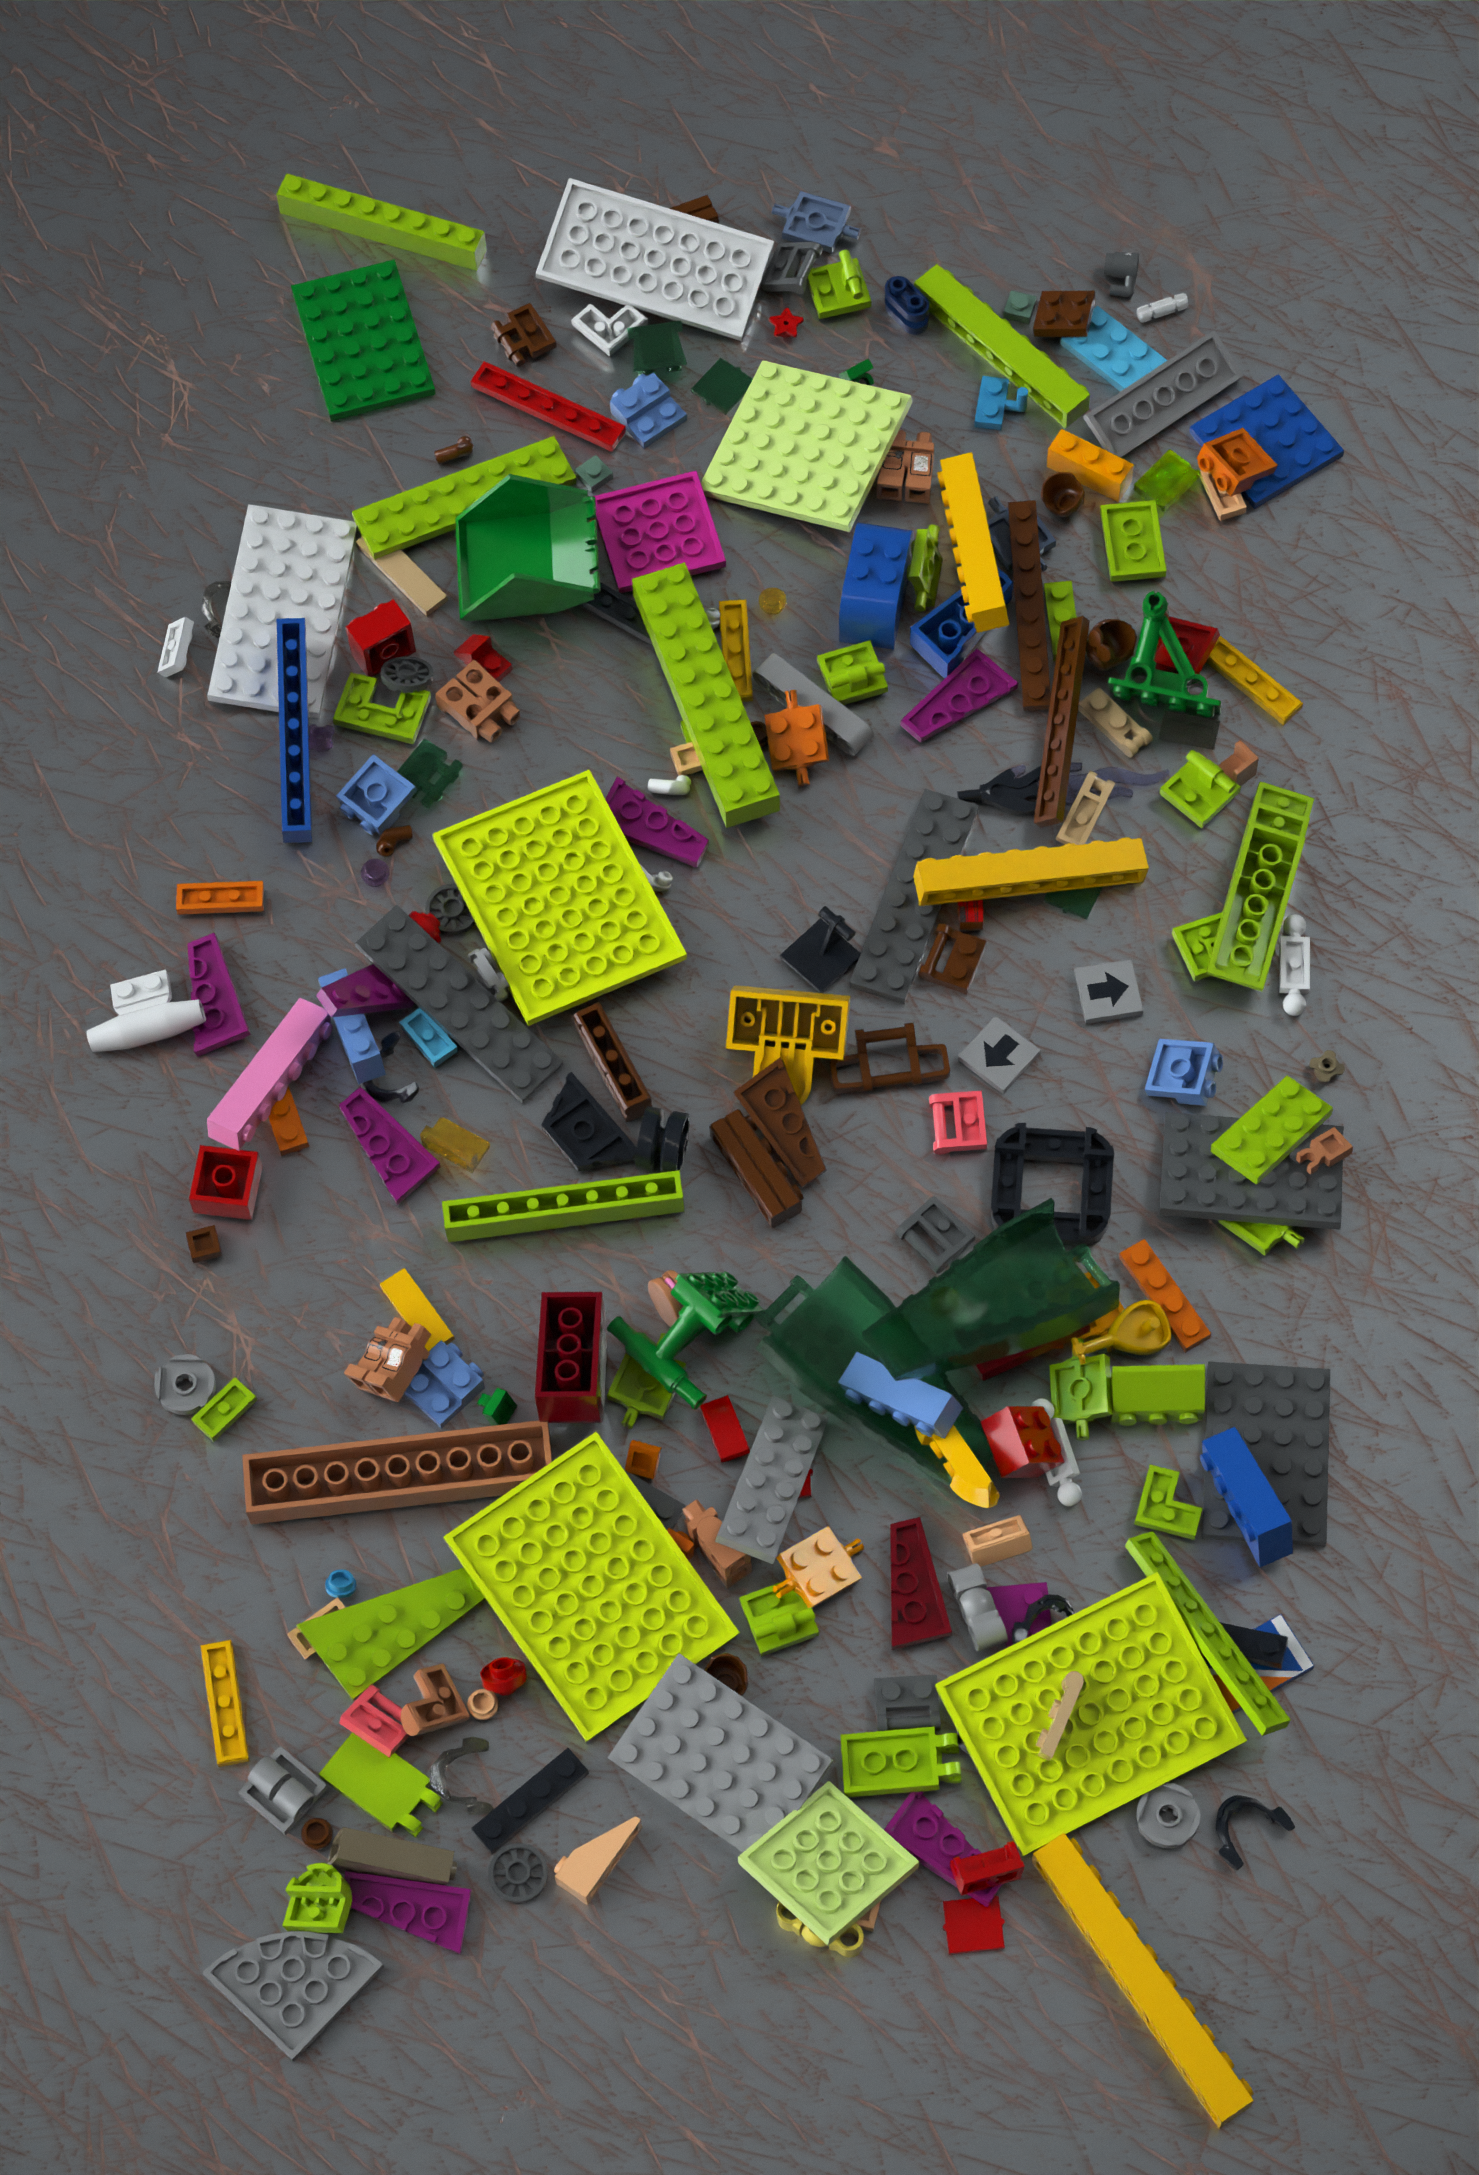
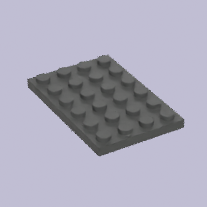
M1165 1112L1159 1215L1340 1230L1342 1219L1343 1159L1331 1167L1322 1163L1318 1170L1310 1175L1307 1172V1166L1312 1161L1304 1160L1299 1164L1296 1161V1156L1299 1151L1310 1148L1311 1140L1333 1127L1343 1135L1344 1126L1320 1125L1256 1185L1210 1152L1211 1144L1240 1118Z
M1208 1361L1205 1439L1236 1427L1292 1520L1293 1545L1325 1547L1327 1543L1330 1369ZM1204 1469L1202 1539L1246 1541L1231 1515L1224 1497L1218 1493L1211 1472H1207Z

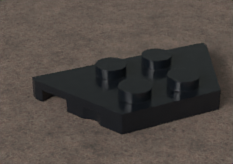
M570 1072L566 1077V1083L560 1094H557L552 1103L551 1111L547 1113L541 1124L542 1130L577 1171L636 1160L637 1147L576 1076Z

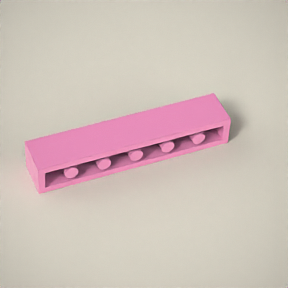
M298 999L207 1118L209 1138L238 1151L245 1142L252 1140L261 1121L267 1120L271 1108L277 1100H282L292 1080L298 1079L302 1067L307 1060L313 1059L317 1052V1047L322 1040L329 1038L333 1025L331 1024L330 1015L325 1008L305 999Z

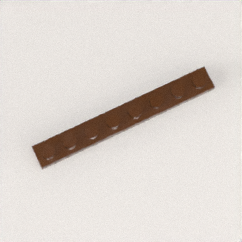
M1036 500L1008 502L1023 710H1046L1050 706L1051 691Z
M1084 616L1063 621L1060 625L1034 824L1040 828L1063 823L1090 623V620Z

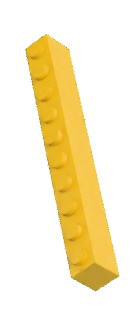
M1062 1833L1035 1851L1032 1855V1863L1220 2129L1252 2106L1254 2101L1251 2097L1254 2095L1253 2090L1244 2078L1239 2080L1232 2070L1234 2064L1225 2051H1218L1213 2043L1215 2037L1206 2024L1200 2025L1194 2017L1196 2010L1187 1997L1181 1998L1175 1990V1987H1177L1176 1981L1169 1971H1162L1156 1963L1158 1957L1153 1948L1148 1943L1144 1945L1137 1936L1139 1930L1130 1917L1124 1918L1118 1909L1121 1905L1117 1897L1111 1890L1106 1892L1100 1884L1102 1880L1101 1875L1093 1864L1088 1866L1081 1857L1084 1853L1078 1842L1074 1838L1069 1840L1067 1835Z

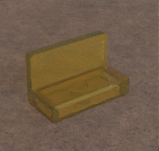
M440 1117L433 1128L426 1125L420 1134L423 1147L471 1173L474 1172L490 1148L488 1141L444 1117Z

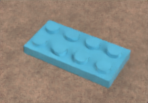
M1099 306L1094 308L1088 337H1062L1060 345L1119 391L1127 388L1167 361V359Z

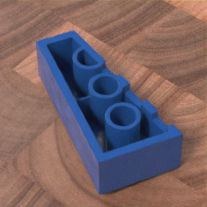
M998 567L1005 605L1007 606L1012 600L1013 581ZM961 589L910 627V645L944 679L963 662L986 633V631L977 633L974 622L968 623L965 606L970 604L969 602L964 603Z
M1236 1427L1203 1440V1454H1200L1201 1463L1207 1472H1211L1218 1493L1224 1497L1229 1511L1242 1532L1259 1568L1293 1554L1292 1520Z

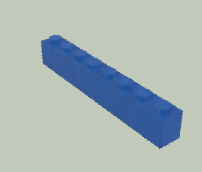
M305 618L276 619L283 843L312 842Z

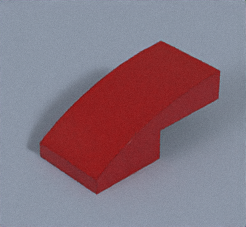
M728 1395L700 1406L701 1414L709 1429L721 1463L750 1453L745 1435Z

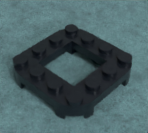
M1017 1123L1015 1127L1004 1132L996 1140L990 1215L996 1233L1001 1237L1022 1242L1078 1246L1100 1242L1110 1223L1114 1162L1113 1145L1111 1146L1102 1135L1097 1133V1129L1086 1127L1084 1132L1027 1128L1026 1123ZM1024 1159L1083 1163L1080 1213L1021 1209Z

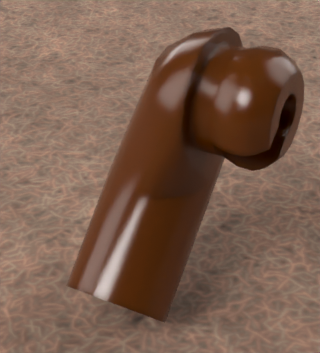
M462 436L458 439L457 444L436 450L434 452L438 464L468 456L473 452L474 445L470 437Z
M406 825L385 829L376 843L377 853L384 857L391 856L398 841L413 838L411 826Z

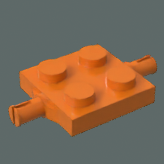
M797 690L785 691L787 708L780 712L765 714L764 716L772 770L775 772L786 769L796 770L798 786L802 787L810 785L807 768L817 763L828 762L829 755L822 706L819 704L806 707L798 706Z

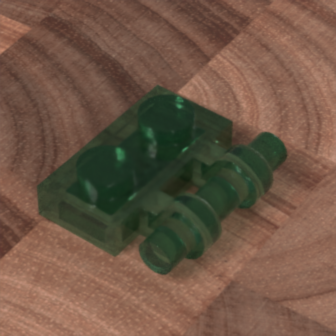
M424 738L397 772L416 787L417 791L412 798L414 799L420 791L424 792L426 795L421 800V804L426 808H430L434 802H439L444 796L443 791L446 787L458 779V773L463 768V764L455 759L448 766L444 763L448 758L447 752ZM437 772L441 777L435 784H432L429 780Z

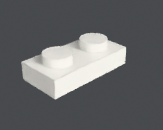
M184 617L168 625L157 673L168 677L183 670L187 663L186 654L188 646L193 637L194 621Z

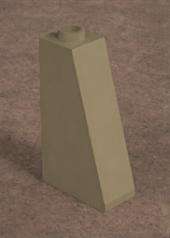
M343 1827L333 1838L328 1864L332 1865L342 1874H345V1871L445 1886L449 1883V1880H454L457 1870V1862L453 1861L455 1851Z

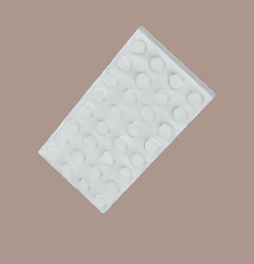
M569 178L536 270V278L619 304H629L636 309L742 341L774 246V241Z
M248 504L209 685L208 701L279 712L276 619L305 618L309 717L319 719L357 533V525L354 521Z

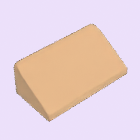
M1021 1515L962 1533L972 1563H978L980 1567L1029 1552L1033 1548L1030 1533Z

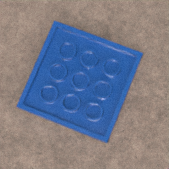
M1279 374L1194 423L1189 429V433L1202 447L1206 442L1244 428L1278 465L1274 473L1254 481L1251 489L1241 492L1253 509H1256L1343 457L1344 454L1343 448Z

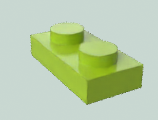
M234 1377L191 1418L192 1422L215 1442L257 1401V1398Z

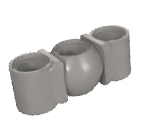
M975 1563L948 1572L950 1588L960 1607L962 1617L965 1623L968 1624V1631L975 1649L981 1651L1008 1642L1005 1626L998 1610H996L992 1595L987 1590V1584L979 1564Z

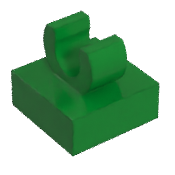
M869 358L838 374L844 380H852L859 383L860 379H864L867 385L874 384L873 377L866 373L874 368Z
M496 1388L492 1397L482 1393L476 1403L478 1406L484 1407L482 1414L492 1426L507 1424L518 1406L508 1392L500 1388Z

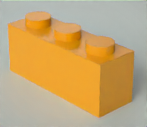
M1061 429L1048 448L1047 454L1048 468L1056 472L1072 473L1082 485L1118 503L1132 483L1133 463L1064 429Z

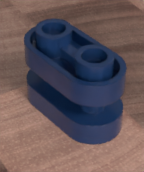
M894 276L888 279L885 283L884 307L886 312L907 333L918 335L925 332L929 325L928 299L907 278Z

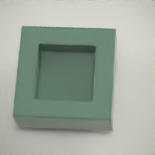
M1011 290L1003 312V318L1029 324L1037 302V296Z
M597 455L574 469L575 476L591 493L613 479V472Z

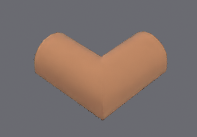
M443 1663L419 1669L413 1677L424 1699L407 1703L401 1711V1723L408 1735L417 1736L463 1723L470 1718Z

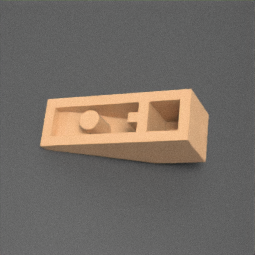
M635 1816L573 1850L568 1858L563 1856L554 1869L556 1884L588 1905L641 1831V1819Z

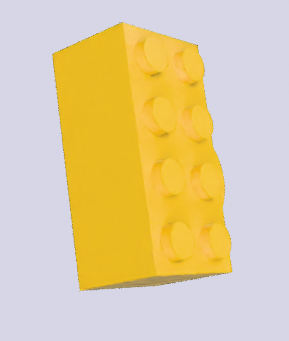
M734 985L730 993L726 1049L755 1051L753 1077L781 1057L799 1102L802 1105L811 1091L814 1057L843 1060L845 1057L851 996Z

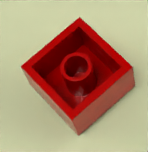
M394 599L387 603L379 604L373 611L353 619L345 626L351 655L366 676L373 677L380 673L382 665L390 659L410 656L416 652L411 622Z
M200 1145L189 1196L193 1212L196 1214L252 1220L263 1168L259 1152Z
M1007 1406L981 1421L1001 1478H1037L1065 1463L1061 1454V1446L1056 1440L1050 1425V1417L1043 1406Z

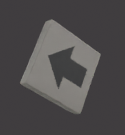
M1132 959L1074 968L1085 1024L1143 1015V1006Z
M995 1016L958 1055V1061L1000 1093L1004 1094L1041 1054V1049Z

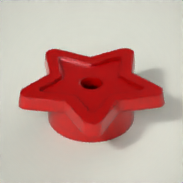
M785 308L781 315L770 316L769 322L775 326V337L788 338L798 336L797 327L804 322V319L800 316H793L789 308Z

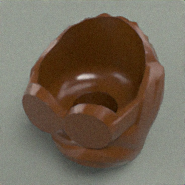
M1105 619L1097 623L1088 635L1086 655L1092 667H1096L1100 671H1107L1128 661L1134 655L1137 641L1136 632L1131 624L1119 619Z

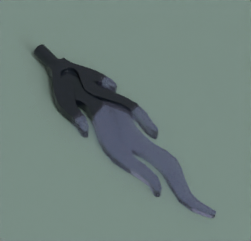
M1071 762L1070 772L1082 770L1083 764ZM1026 766L1012 767L1003 771L991 781L980 785L979 789L957 791V798L967 802L981 800V804L990 805L1015 815L1035 814L1037 801L1027 800L1037 799L1041 766L1020 778L1018 777L1026 772ZM1110 766L1093 772L1097 773V777L1105 781L1109 779L1115 783L1147 786L1161 781L1169 775L1170 771L1166 769L1155 774L1144 775ZM1088 773L1069 775L1066 806L1073 805ZM1121 786L1114 787L1107 800L1117 797L1131 798L1133 797V790ZM1091 789L1089 791L1097 796L1101 794V791H1092Z

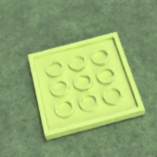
M830 1781L813 1793L798 1811L793 1810L738 1856V1864L828 1946L919 1868V1861Z

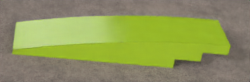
M1259 782L1206 974L1261 992L1263 991L1306 839L1305 835L1315 798L1265 782ZM1252 905H1255L1258 912H1255ZM1260 920H1262V922H1263V924H1264V926H1265V928H1266V930H1267L1269 936L1267 935V933H1266L1265 930L1263 929V927H1262V925H1261V923H1260Z

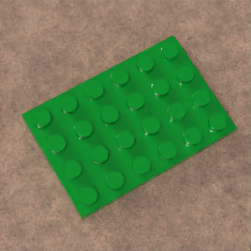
M395 259L291 285L331 421L436 394Z

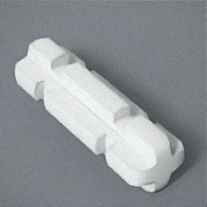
M1185 293L1174 295V299L1168 297L1150 303L1151 306L1149 307L1148 305L1138 307L1137 317L1141 323L1150 321L1151 317L1156 319L1174 313L1175 309L1180 311L1188 308L1189 300Z

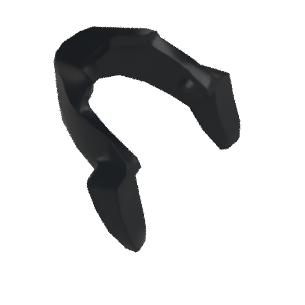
M400 1031L390 1033L382 1039V1050L379 1051L382 1059L394 1053L393 1049L401 1038ZM372 1080L361 1083L362 1088L372 1098L382 1102L397 1098L400 1099L401 1103L411 1102L419 1092V1086L416 1082L395 1090L380 1089L373 1084Z
M1050 1594L1030 1604L1024 1621L1014 1623L1012 1628L1013 1645L1027 1638L1031 1624L1042 1611L1053 1609L1056 1612H1065L1067 1617L1075 1614L1069 1601L1062 1596Z
M1234 1795L1226 1799L1218 1809L1215 1827L1223 1842V1847L1218 1851L1221 1858L1235 1870H1239L1244 1864L1236 1852L1228 1832V1822L1232 1814L1241 1811L1243 1806H1253L1259 1808L1271 1823L1276 1822L1285 1830L1291 1831L1295 1828V1825L1282 1807L1270 1810L1257 1799L1242 1795Z

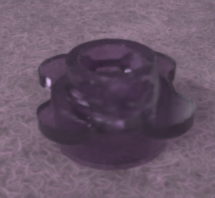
M315 724L309 725L310 750L324 752L333 747L332 735L335 733L333 726L318 727Z

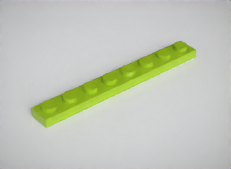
M1151 1531L1129 1538L1125 1545L1126 1549L1147 1577L1158 1572L1195 1644L1260 1734L1264 1736L1287 1728L1291 1721L1289 1716L1156 1534Z

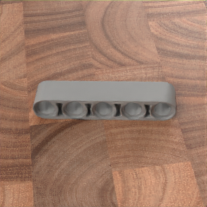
M771 654L752 672L756 683L786 707L785 691L797 690L798 706L821 705L826 738L847 754L855 756L874 737L872 729L866 722L777 654Z

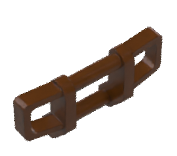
M905 1023L904 1027L864 1032V1029L855 1030L857 1054L847 1055L843 1060L832 1059L830 1061L835 1093L873 1091L872 1088L906 1083L920 1085L950 1077V1065L946 1046L944 1044L916 1045L913 1023ZM905 1038L910 1071L871 1076L866 1043ZM940 1054L944 1069L921 1074L918 1055ZM859 1063L862 1082L840 1083L838 1081L836 1071L838 1067Z

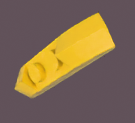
M954 1425L945 1439L935 1434L932 1437H928L919 1432L915 1426L920 1443L922 1445H930L938 1459L943 1456L947 1462L943 1466L952 1478L950 1487L959 1497L980 1507L991 1508L997 1505L1000 1496L999 1492Z

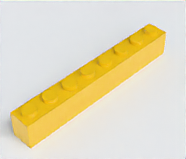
M970 452L941 459L942 471L937 472L940 488L946 487V490L941 491L944 507H950V509L945 510L948 526H954V528L949 529L952 545H958V547L953 548L956 564L961 563L962 565L957 567L960 584H966V586H961L964 603L969 602L970 604L965 606L968 623L974 622L977 633L1008 626L1010 623L973 453Z
M1124 837L1117 841L1109 842L1096 840L1089 844L1076 845L1068 843L1061 847L1052 848L1040 846L1033 850L1020 851L1019 849H1012L1004 853L995 854L983 852L976 856L964 857L963 855H955L947 859L938 860L927 858L917 862L913 877L919 905L926 906L1144 882L1149 866L1142 838L1131 839Z

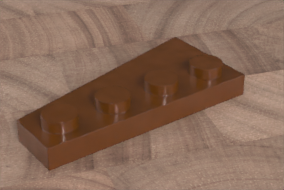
M780 1057L733 1093L801 1187L804 1188L826 1172L827 1169L784 1062Z

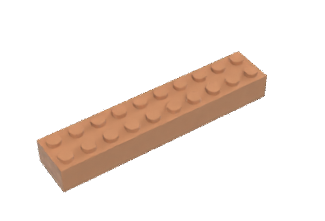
M538 1420L244 1454L242 1459L246 1513L252 1525L502 1496L553 1461L548 1422H540Z

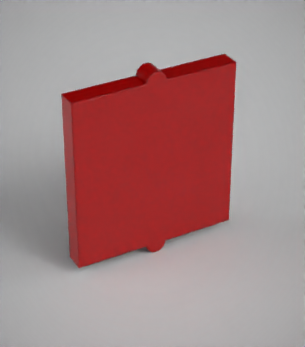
M999 1896L994 1897L988 1908L973 1898L943 1901L945 1917L943 1931L947 1935L949 1955L1005 1949L1002 1928L1005 1920L1001 1918Z

